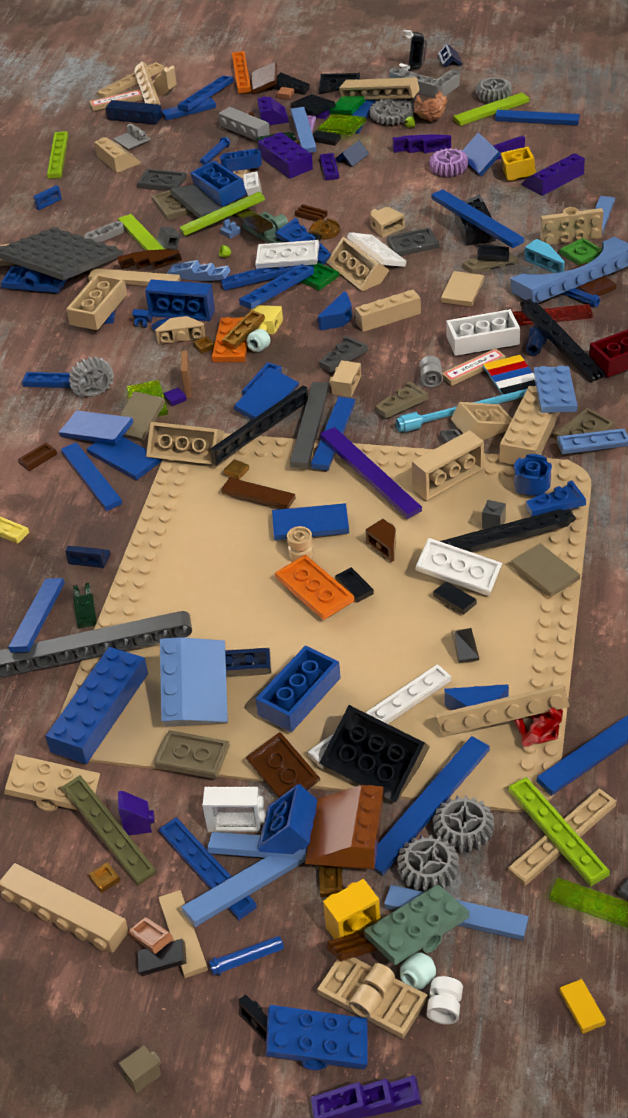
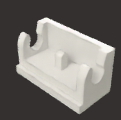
M258 172L244 174V185L248 196L257 192L262 193Z

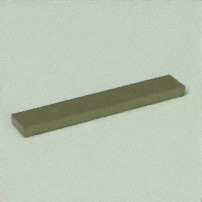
M81 775L62 786V791L137 886L157 874L153 865Z

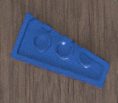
M294 218L275 233V237L283 242L315 240V237L312 234L310 235L303 225L299 224L297 218ZM319 243L317 262L323 265L328 261L331 253Z

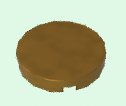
M320 219L311 224L310 232L321 235L322 240L332 239L340 233V225L332 219H327V221Z

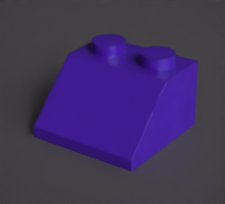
M264 96L257 99L261 120L269 122V125L289 123L284 106L272 97Z

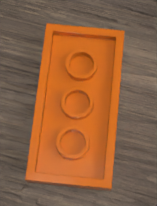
M244 317L220 318L212 354L213 362H245L248 350L246 339L236 349L222 343V339Z
M306 554L275 572L276 579L322 620L354 602V595Z

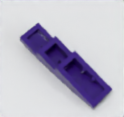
M427 134L393 137V152L408 151L409 153L423 151L426 154L440 151V149H450L451 135Z
M414 1075L391 1083L387 1078L364 1086L357 1082L311 1097L314 1118H364L422 1104L418 1082Z

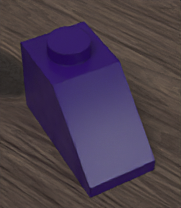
M118 791V810L125 832L128 835L152 833L151 824L155 823L154 810H150L148 801L127 792Z

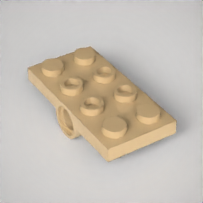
M568 207L561 214L541 216L540 240L552 245L575 242L581 238L586 240L602 238L603 209L579 211L577 208Z
M15 754L4 794L37 801V806L44 811H55L58 806L77 810L62 791V786L81 775L93 792L96 793L100 773Z
M356 958L341 962L337 959L317 989L318 995L362 1018H367L369 1022L404 1039L428 1000L427 994L396 979L394 973L387 966L375 963L372 967Z

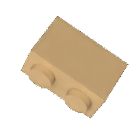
M341 360L339 366L335 368L334 376L329 381L332 394L352 397L361 379V363Z

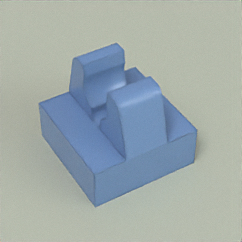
M230 219L225 220L223 227L220 228V234L229 239L241 233V227L237 226L234 221L231 223Z

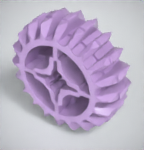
M451 148L435 151L429 160V167L432 173L437 176L440 175V177L445 176L446 178L457 177L458 174L462 175V173L466 172L468 166V158L465 152Z

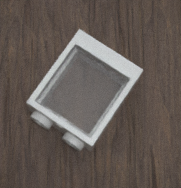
M258 787L204 788L202 806L208 832H261V824L265 822L266 811L263 810L264 798L259 795Z

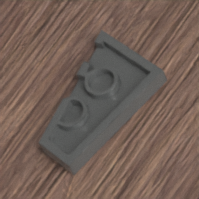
M345 336L343 342L335 346L336 349L329 352L319 361L320 368L333 372L339 366L341 360L350 362L368 351V346Z

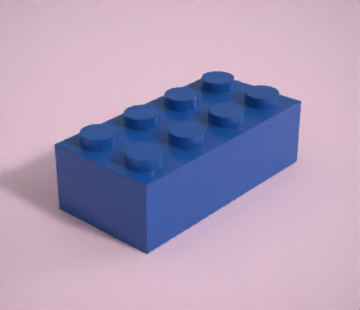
M215 160L190 172L193 184L197 185L222 207L247 194L243 179Z
M151 279L145 289L148 310L153 317L175 318L188 316L199 321H210L215 312L212 284Z
M305 645L255 698L258 715L292 733L341 678L339 661Z

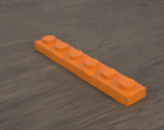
M232 52L238 93L246 94L251 92L245 52Z

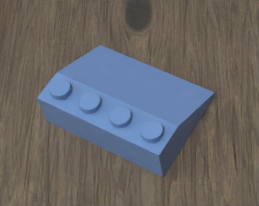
M182 637L160 639L161 721L164 726L228 723L225 640Z

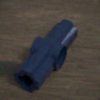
M535 324L534 327L530 328L526 352L530 356L540 354L543 344L547 342V337Z

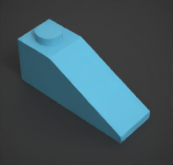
M535 239L525 246V261L553 273L564 272L565 261L548 243Z

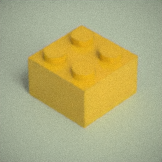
M529 147L501 153L502 170L508 181H515L522 177L528 178L536 173L535 159Z
M364 879L357 883H351L346 889L337 894H331L323 901L326 928L334 939L363 931L381 920L379 898Z

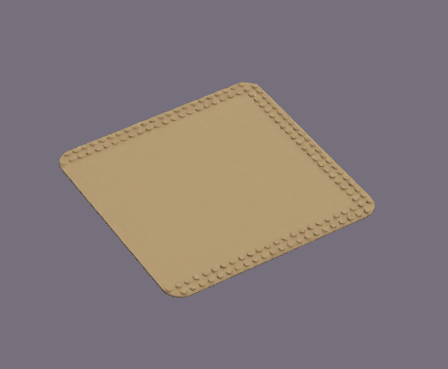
M224 433L223 439H225L231 434ZM258 436L218 465L169 459L162 460L94 630L173 612L186 611L191 617L192 633L185 638L225 640V650L270 648L272 674L226 676L228 723L165 727L161 721L160 643L126 650L125 652L145 657L148 675L89 762L164 770L155 768L154 762L168 731L171 730L229 741L230 747L217 777L265 783L249 764L246 757L277 733L281 732L320 777V781L311 788L341 792L360 786V784L327 767L321 769L308 756V751L334 734L348 705L367 712L438 664L451 676V681L389 723V725L430 746L421 766L399 799L416 801L471 736L489 745L490 751L451 795L450 799L455 800L456 796L464 799L467 795L470 800L476 797L477 802L483 801L485 806H489L490 810L526 812L508 792V786L525 777L533 783L548 801L552 799L554 795L551 796L536 782L537 776L562 760L567 707L562 708L563 716L562 722L559 724L558 739L539 744L534 743L529 747L522 745L521 735L515 722L512 720L442 736L437 714L451 711V709L445 706L444 689L455 687L508 684V697L564 684L567 697L569 698L591 496V478L582 467L568 459L547 458L549 464H552L551 486L545 493L550 494L554 492V488L558 486L563 488L567 486V482L573 480L586 498V505L570 509L576 520L570 523L568 527L472 552L501 562L502 567L490 596L450 583L477 599V604L463 615L433 597V591L446 581L418 572L415 568L428 538L440 542L445 539L483 530L482 511L487 500L506 503L505 523L532 517L526 509V501L536 496L516 492L514 486V465L499 462V454L484 453L483 470L429 500H425L413 490L412 461L434 449L353 443L422 506V512L408 519L337 453L334 456L329 471L311 468V462L320 443L319 440H315L308 468L290 467L296 439ZM234 459L248 464L249 470L239 480L294 493L296 499L290 508L346 503L349 533L312 537L314 554L311 559L334 579L335 575L352 567L373 588L374 594L359 602L354 599V602L322 620L275 577L276 571L294 562L289 557L287 539L274 540L272 510H279L281 508L222 494L221 489L229 477L233 478L224 474V469ZM381 519L393 524L396 528V548L393 562H390L366 543V529ZM540 543L580 574V580L551 598L511 566V560ZM472 628L479 660L459 663L451 630ZM306 645L339 661L341 678L291 733L260 717L257 713L255 698ZM102 656L81 660L60 715ZM531 717L522 718L529 732V726L534 721Z

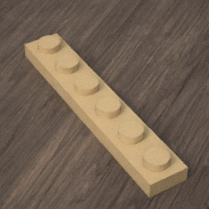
M142 61L135 67L134 72L144 101L148 104L160 105L147 65Z
M561 684L438 713L437 720L442 736L549 712L550 708L558 710L570 706L565 686Z

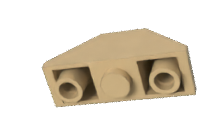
M173 65L169 68L165 67L161 71L162 74L155 77L156 80L152 81L159 96L166 95L177 85Z
M188 316L170 318L155 329L158 344L197 340L206 336L204 323Z

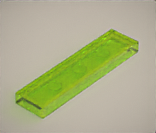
M559 877L557 878L550 894V901L628 928L627 901Z

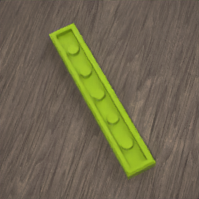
M521 92L454 115L453 121L462 126L494 115L497 110H508L529 102V97Z
M67 131L54 133L47 171L48 179L62 178L69 136Z
M261 192L254 193L181 226L180 230L185 236L265 201L264 195Z
M132 214L118 218V221L123 223L124 229L145 251L165 249Z
M527 777L508 786V792L590 887L610 875L609 869Z

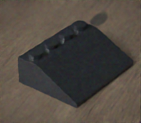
M348 705L319 764L360 785L383 786V797L396 803L421 766L430 746Z

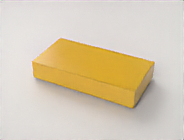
M582 979L560 987L559 992L582 1034L605 1025L606 1020Z

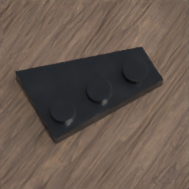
M280 72L277 75V84L269 87V89L293 88L294 93L305 95L310 89V84Z
M360 73L321 74L319 95L338 91L339 87L346 80H360Z

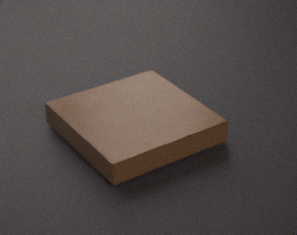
M182 351L181 376L184 394L186 398H192V377L188 351Z

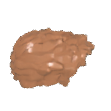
M438 91L435 98L421 102L419 95H417L415 103H413V111L426 121L438 120L444 113L446 103L448 102L447 96H443V93Z

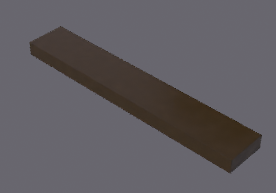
M248 208L232 215L259 233L273 229L272 222Z

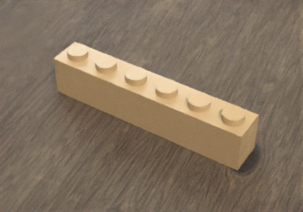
M417 77L346 80L339 87L341 97L362 96L365 97V100L413 98L420 90Z
M16 863L12 865L0 880V895L5 901L18 904L24 911H31L37 914L43 921L47 922L49 920L55 923L62 931L68 930L74 933L78 939L93 943L101 951L107 950L113 954L128 934L129 930L125 918Z

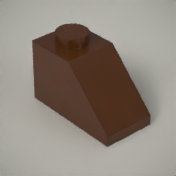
M381 519L366 529V543L390 562H393L395 559L396 528L393 524Z

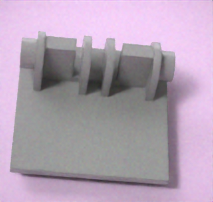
M132 123L127 125V133L113 138L114 141L128 150L151 140V138L146 136L145 131H142Z

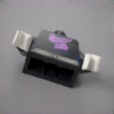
M403 30L406 32V36L402 37L412 39L409 64L400 63L399 66H402V69L407 71L419 69L425 62L427 41L424 40L422 33Z

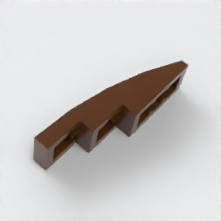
M160 249L129 253L119 256L117 259L122 269L136 265L137 269L152 265L155 270L181 261L182 257L179 250Z

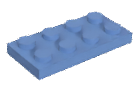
M569 366L534 367V378L541 413L577 412V401Z

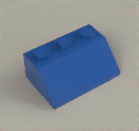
M297 784L268 806L258 845L260 852L294 854L309 845L318 800L300 784Z

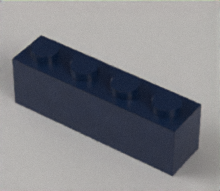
M111 100L105 107L107 120L157 125L162 118L161 105Z
M270 648L225 650L226 676L272 674Z

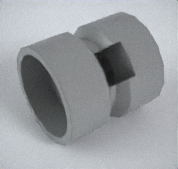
M435 356L424 357L419 364L421 382L428 388L437 387L443 381L441 362Z

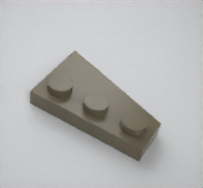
M509 253V262L479 260L476 256L464 262L463 269L472 274H479L490 271L493 267L504 268L506 264L510 263L517 265L519 264V259Z
M408 381L405 388H399L394 396H388L376 405V412L384 418H390L401 411H406L408 408L428 400L429 395L426 391Z

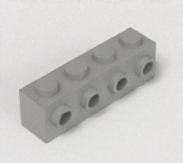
M228 107L218 113L220 126L255 141L263 140L270 135L269 122L232 107Z

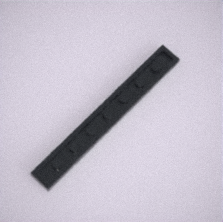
M301 386L210 448L212 464L218 465L306 404L308 388Z

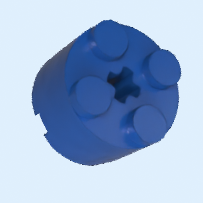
M528 454L526 458L521 459L520 457L515 461L514 486L517 493L538 496L550 488L552 464H549L546 457L538 454Z

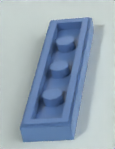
M600 196L595 209H603L602 234L615 203V197Z
M623 428L558 436L556 441L561 453L569 454L628 446V435Z

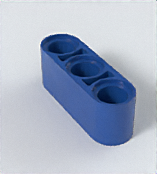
M249 149L224 153L220 155V162L222 166L230 171L257 168L262 165L261 152L259 149Z

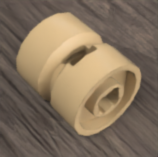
M302 526L290 529L287 533L290 559L295 561L305 554L312 558L314 552L311 531Z

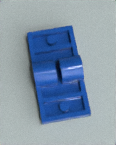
M11 266L1 281V287L24 291L59 293L67 279L61 280L26 267Z
M269 1005L266 1056L302 1061L303 1067L309 1070H322L327 1065L365 1070L368 1065L367 1018Z

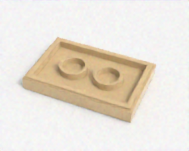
M453 271L441 296V302L472 307L484 281V275Z

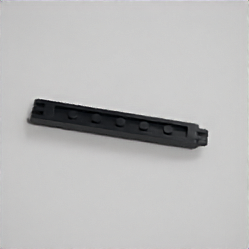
M531 299L520 302L522 312L589 382H594L606 376L605 372L537 302H533Z
M558 509L445 539L440 542L469 552H475L568 527L570 523L576 520V517L570 509L565 511Z

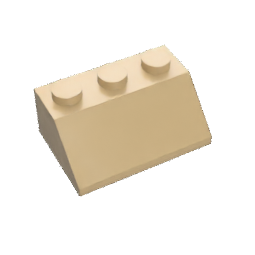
M107 137L100 138L94 142L97 157L116 173L141 164V161L124 147Z

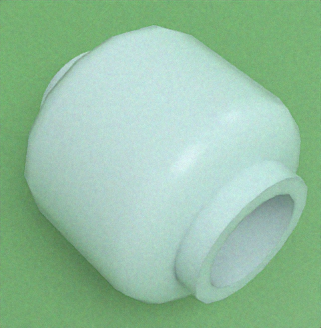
M256 329L247 336V346L251 351L259 353L270 345V336L265 330Z
M420 952L409 956L400 967L401 981L417 990L427 986L436 975V967L432 958Z

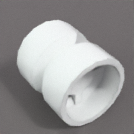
M446 976L436 977L431 981L430 999L428 1000L427 1016L430 1020L445 1025L454 1024L459 1020V1001L462 999L463 985L460 981Z

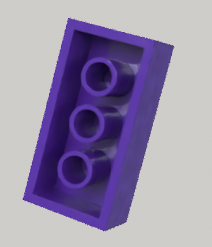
M282 132L258 141L261 158L289 179L313 170L312 154Z

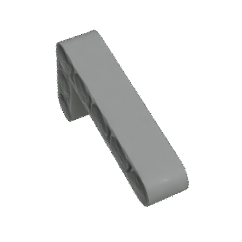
M391 68L389 70V78L417 77L420 89L418 93L435 98L438 91L442 92L443 96H446L460 85V71L450 70L438 79L401 68Z

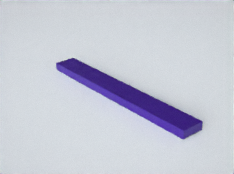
M333 427L320 433V439L405 518L408 519L422 512V506L337 428Z

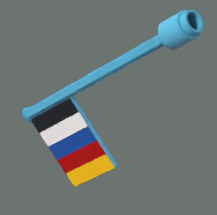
M516 355L484 363L485 371L501 395L473 403L499 404L523 398L529 386H536L534 374L522 356ZM457 407L422 416L418 415L417 412L401 415L399 418H396V427L399 432L403 431V433L421 428L424 422L452 416Z

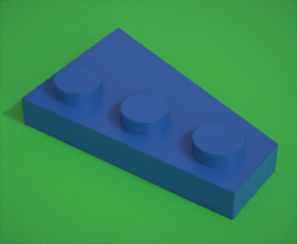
M573 480L567 482V486L563 488L560 486L554 488V492L550 494L543 493L526 501V509L531 516L558 509H576L586 505V498Z

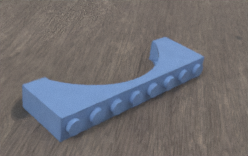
M616 237L602 242L601 254L590 263L576 269L552 274L522 273L510 278L512 293L524 300L531 299L533 302L538 303L628 266V243Z

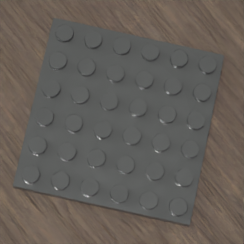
M57 227L41 231L36 235H30V237L22 238L17 242H11L9 245L0 246V259L61 280L83 273L123 255V250L117 249L116 246H108L103 242L93 241L91 238L85 239L81 235H74L69 231L59 230Z

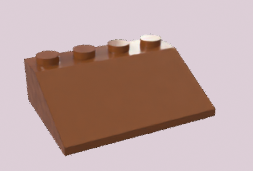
M360 785L318 798L305 864L375 869L383 814V786Z

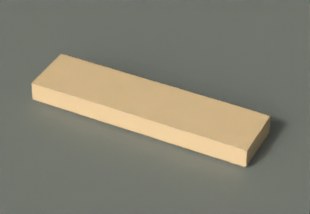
M181 890L158 897L169 932L173 937L172 941L183 939L185 942L187 964L181 965L184 977L188 978L208 971L193 924L182 913L181 907L185 905Z

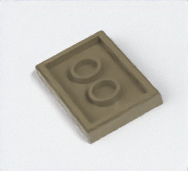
M170 190L152 195V201L167 220L192 213L170 193Z
M134 391L120 415L132 417L134 421L123 437L144 442L150 430V422H155L165 404L164 398Z
M586 408L555 431L553 438L557 440L558 436L612 430L615 428V422Z
M541 543L511 560L512 567L550 598L580 580V574Z
M169 730L154 765L155 768L217 779L230 744L229 741Z

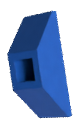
M344 291L319 314L317 319L319 330L343 327L352 319V304L347 292Z
M508 684L444 689L445 706L451 710L509 696Z

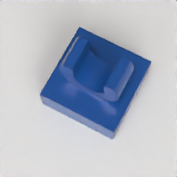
M133 309L132 316L135 318L134 324L136 327L139 326L140 322H143L144 328L147 327V322L152 323L153 316L148 310Z

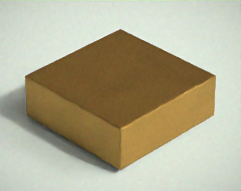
M208 336L193 341L194 347L201 354L214 349L215 343Z
M234 459L224 469V474L239 480L249 470V465Z
M108 862L88 874L89 879L101 894L120 882V877Z

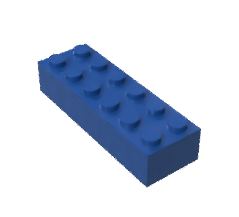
M112 647L106 650L45 737L51 753L84 764L89 762L147 677L148 670L145 657Z

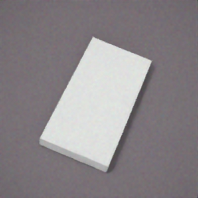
M350 232L347 236L348 239L382 265L405 267L407 263L405 259L373 235Z
M319 240L258 244L255 262L256 269L317 264Z
M428 538L415 570L490 596L502 563Z

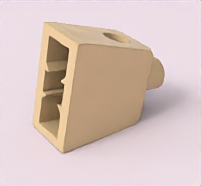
M392 208L373 209L370 212L371 227L381 238L405 228V215Z

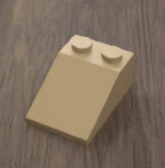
M459 402L451 420L463 434L470 430L480 439L485 440L506 432L512 418L499 404Z

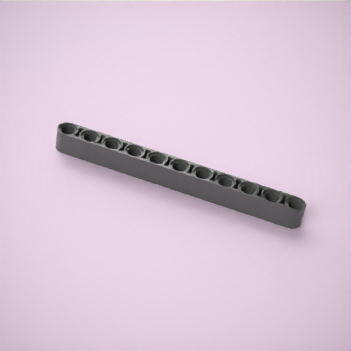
M178 611L33 643L29 652L10 653L9 648L0 650V678L103 656L109 647L126 651L158 644L160 639L185 638L192 633L191 617L186 611Z

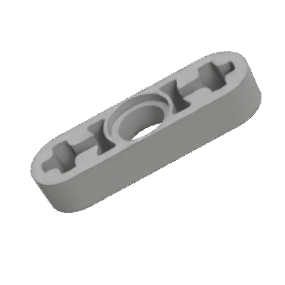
M116 221L87 232L84 238H91L93 241L102 242L124 233V225L122 222Z

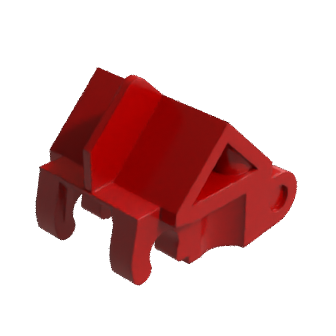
M550 708L549 712L524 717H531L534 721L529 726V732L522 718L512 720L515 722L521 735L522 745L529 747L534 743L539 744L557 740L563 710Z

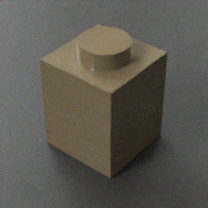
M145 1045L119 1063L123 1077L136 1094L162 1076L159 1067L161 1060L154 1051L149 1052Z

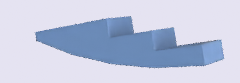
M198 260L173 264L167 274L180 275L181 279L213 281L225 279L231 270L229 266L215 268L213 263L200 265Z

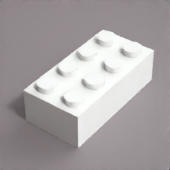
M511 309L446 320L447 339L455 356L520 344V327Z

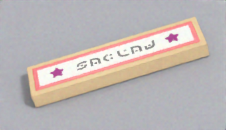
M139 89L89 102L92 110L97 111L105 109L111 100L135 102L144 98Z
M496 348L443 372V380L453 386L485 371L484 363L504 359L506 356Z

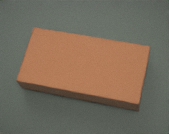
M147 917L143 918L128 931L133 940L154 954L173 940L170 932Z

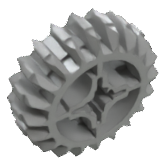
M488 77V79L484 78L477 83L475 93L479 101H483V103L488 102L489 104L510 97L512 85L507 79Z
M89 356L87 360L82 358V362H77V366L72 367L73 371L69 372L70 387L81 398L95 397L105 393L106 389H110L109 384H113L114 374L112 367L106 360L96 356L93 359Z
M467 795L464 799L456 796L455 800L448 798L447 803L441 802L440 808L436 809L433 818V829L435 834H437V838L441 837L442 842L448 840L450 846H454L455 849L458 848L461 853L464 849H468L471 853L473 847L479 850L481 844L486 845L488 839H491L494 830L493 813H490L489 806H485L483 801L477 802L476 797L470 800Z
M421 834L419 840L413 837L411 843L405 842L404 848H400L397 858V871L402 882H406L408 888L414 886V890L423 889V892H426L438 884L445 889V885L451 886L452 880L457 878L459 856L454 846H450L448 840L442 842L440 836L437 839H433L431 834L429 838H424ZM411 865L415 866V869L419 870V872L414 870Z

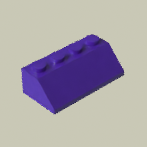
M575 153L531 175L522 182V185L543 196L583 175L585 158Z

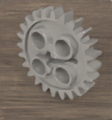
M380 99V102L375 101V104L370 106L371 118H373V121H377V123L381 122V124L386 123L388 125L391 123L394 125V123H404L407 117L414 115V106L410 101L407 102V99Z

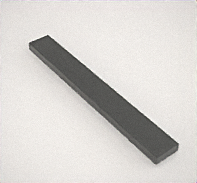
M312 382L290 460V467H309L329 391V383Z

